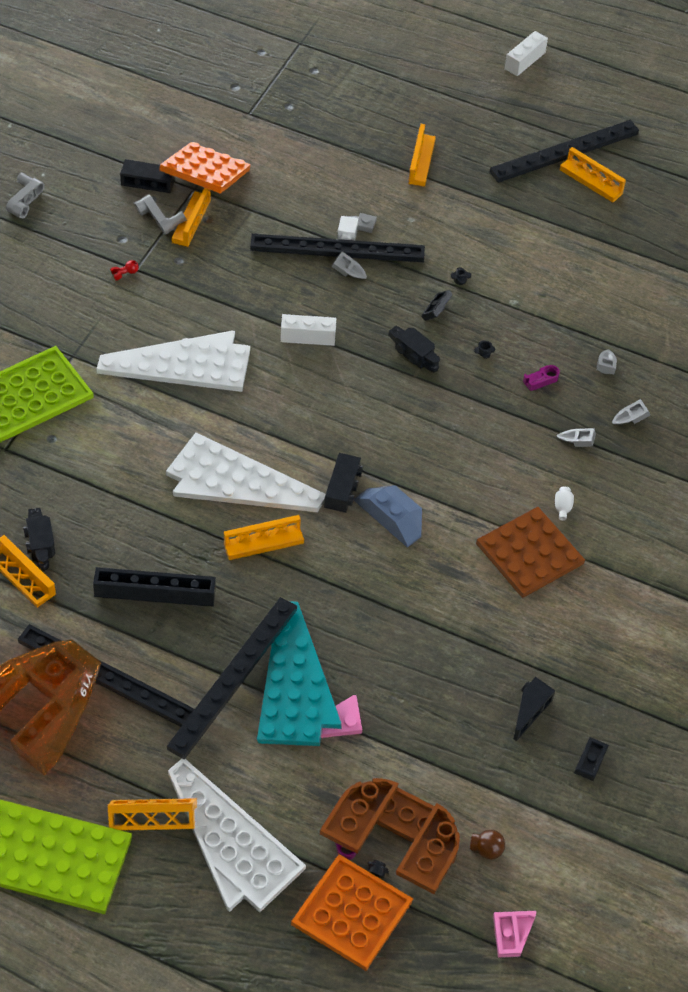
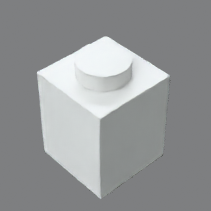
M341 216L337 239L355 240L358 218Z

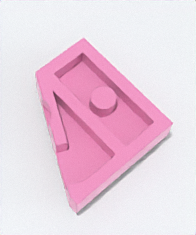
M356 695L336 705L342 729L322 728L321 738L362 734Z
M536 911L494 912L493 920L498 958L520 957L536 917Z

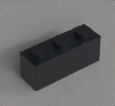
M128 159L124 160L120 172L121 186L170 194L175 182V176L159 171V164Z
M343 453L338 454L325 494L324 508L346 513L348 506H352L354 500L352 493L357 491L359 484L357 477H361L363 472L361 457Z

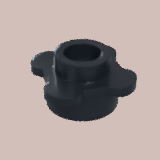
M458 267L450 276L456 284L463 285L467 282V279L471 278V273L466 272L462 267Z
M483 340L479 342L478 347L474 348V352L488 359L490 354L495 352V347L491 342Z
M374 860V862L368 861V872L384 878L385 873H389L385 863Z

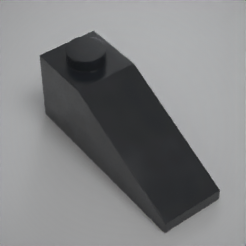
M537 677L531 682L527 681L521 690L523 694L513 738L515 741L525 733L553 701L555 690Z

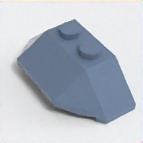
M396 485L368 488L354 498V501L406 547H409L421 538L422 508Z

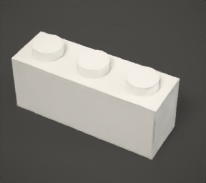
M534 31L507 54L505 70L516 76L521 74L545 54L548 38Z
M282 314L281 342L335 345L336 318Z

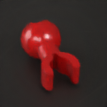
M129 260L124 267H112L110 270L114 274L115 281H117L125 273L135 274L139 269V265L136 261Z

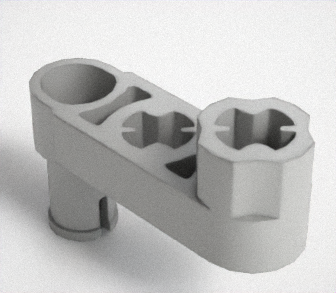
M20 173L17 177V182L25 187L8 201L6 211L23 219L29 211L28 205L44 190V183L36 178L32 179L24 173Z
M149 194L134 203L140 215L143 216L148 212L151 214L165 235L174 230V227L187 221L182 211L169 219L166 218Z

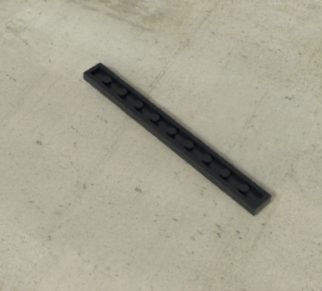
M630 119L490 167V174L500 183L566 160L569 149L572 147L584 154L636 136L639 133V129Z
M251 234L250 251L338 257L341 252H344L351 258L424 263L425 245Z
M281 597L278 599L168 743L167 750L184 760L296 613L297 605Z
M30 624L18 638L19 644L37 651L42 656L87 679L86 674L88 676L92 675V678H89L91 681L180 727L194 711V708Z

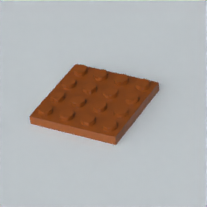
M539 507L489 532L476 541L477 546L522 598L582 566L585 562L582 555Z

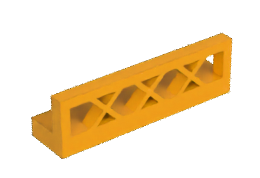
M420 124L408 184L425 187L436 136L424 134L425 124Z
M575 148L569 149L568 158L560 165V171L612 203L623 194L626 179ZM574 155L578 158L579 162L573 159ZM586 163H588L589 165H591V167H592L593 170H591L590 168H588V166H587ZM600 171H601L602 173H604V175L606 176V178H604V177L601 175ZM613 180L619 182V186H617Z
M204 188L202 193L194 192L184 212L187 221L177 226L172 236V243L186 247L189 246L211 201L210 189Z
M295 515L224 531V547L228 559L233 560L304 544V537L300 529V516Z
M5 535L0 537V554L3 553L6 556V561H0V572L37 608L55 596V583ZM8 567H17L19 573H9ZM30 579L32 581L31 586L21 585L20 580ZM33 591H42L45 595L37 600L33 596Z
M197 798L112 800L108 804L109 828L117 830L194 829V810L197 808ZM158 812H164L170 820L166 824H160L154 817ZM179 812H189V823H181L175 817ZM114 813H122L128 820L123 825H115ZM137 813H143L149 820L145 824H139L133 817Z

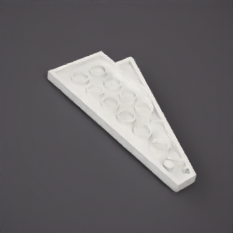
M235 331L190 339L184 338L179 341L100 355L97 374L242 392L250 355V346L233 344Z
M198 433L193 435L166 470V476L179 481L173 490V496L309 512H318L325 500V493Z
M186 759L179 760L168 770L169 778L179 799L197 798V808L194 810L195 828L192 830L229 912L243 899H246L255 909L261 912L306 869V865ZM185 812L189 821V812Z

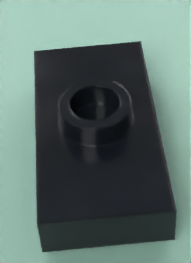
M450 290L439 292L434 296L421 316L424 321L437 318L445 309V305L453 295Z
M589 737L574 773L594 781L609 745Z

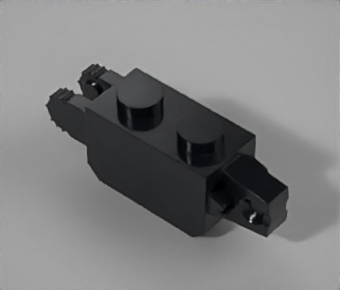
M394 326L389 330L388 336L396 343L395 349L398 353L404 355L412 364H415L420 369L425 367L433 373L438 372L440 357L434 352L435 344L415 328L403 330L398 326Z
M40 508L28 509L27 526H23L25 538L29 537V542H26L27 554L31 553L32 561H37L38 568L41 571H45L49 568V558H53L55 555L50 517L42 515Z

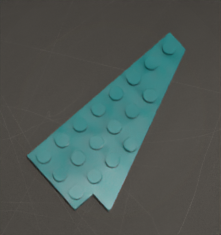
M289 601L297 605V611L271 645L257 741L258 744L320 746L322 728L342 729V724L299 603Z

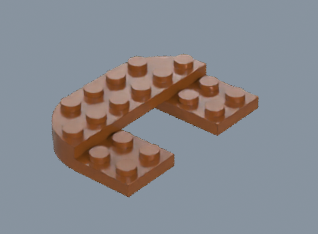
M372 778V781L364 783L360 781L349 787L320 829V835L358 854L372 829L378 824L412 842L396 870V875L435 894L449 868L454 864L459 849L460 834L452 815L438 803L433 806L398 788L399 783L388 779Z

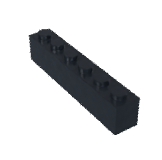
M96 567L93 581L94 597L214 607L216 577Z

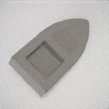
M360 213L359 216H348L358 218L357 230L368 233L373 232L377 220L376 216Z
M344 252L340 253L332 265L335 270L345 277L348 274L355 278H367L361 265Z
M605 350L600 354L596 370L603 374L614 375L617 359L612 351Z
M640 399L619 411L612 423L625 424L633 422L636 424L649 417L650 413Z
M595 428L571 429L558 434L557 437L563 441L574 443L575 447H593L596 432Z

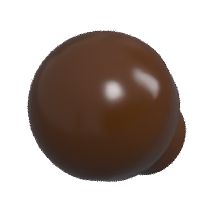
M492 829L485 830L480 834L472 833L471 851H478L482 857L489 860L496 859L503 854L506 843L500 832Z

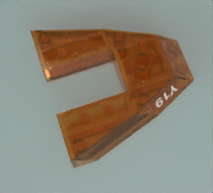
M72 639L53 642L12 658L0 665V711L28 683L32 684L50 699L10 740L14 751L43 775H46L60 760L89 702L101 665L97 658Z

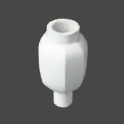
M561 487L555 495V508L559 513V520L562 521L566 520L567 513L571 511L574 503V495L569 487Z

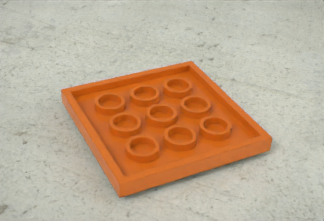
M190 142L160 164L159 171L221 194L250 170V164L245 163L241 159H234L228 154L218 153L212 148H205L198 143Z
M338 854L291 921V925L367 971L412 904L413 898Z

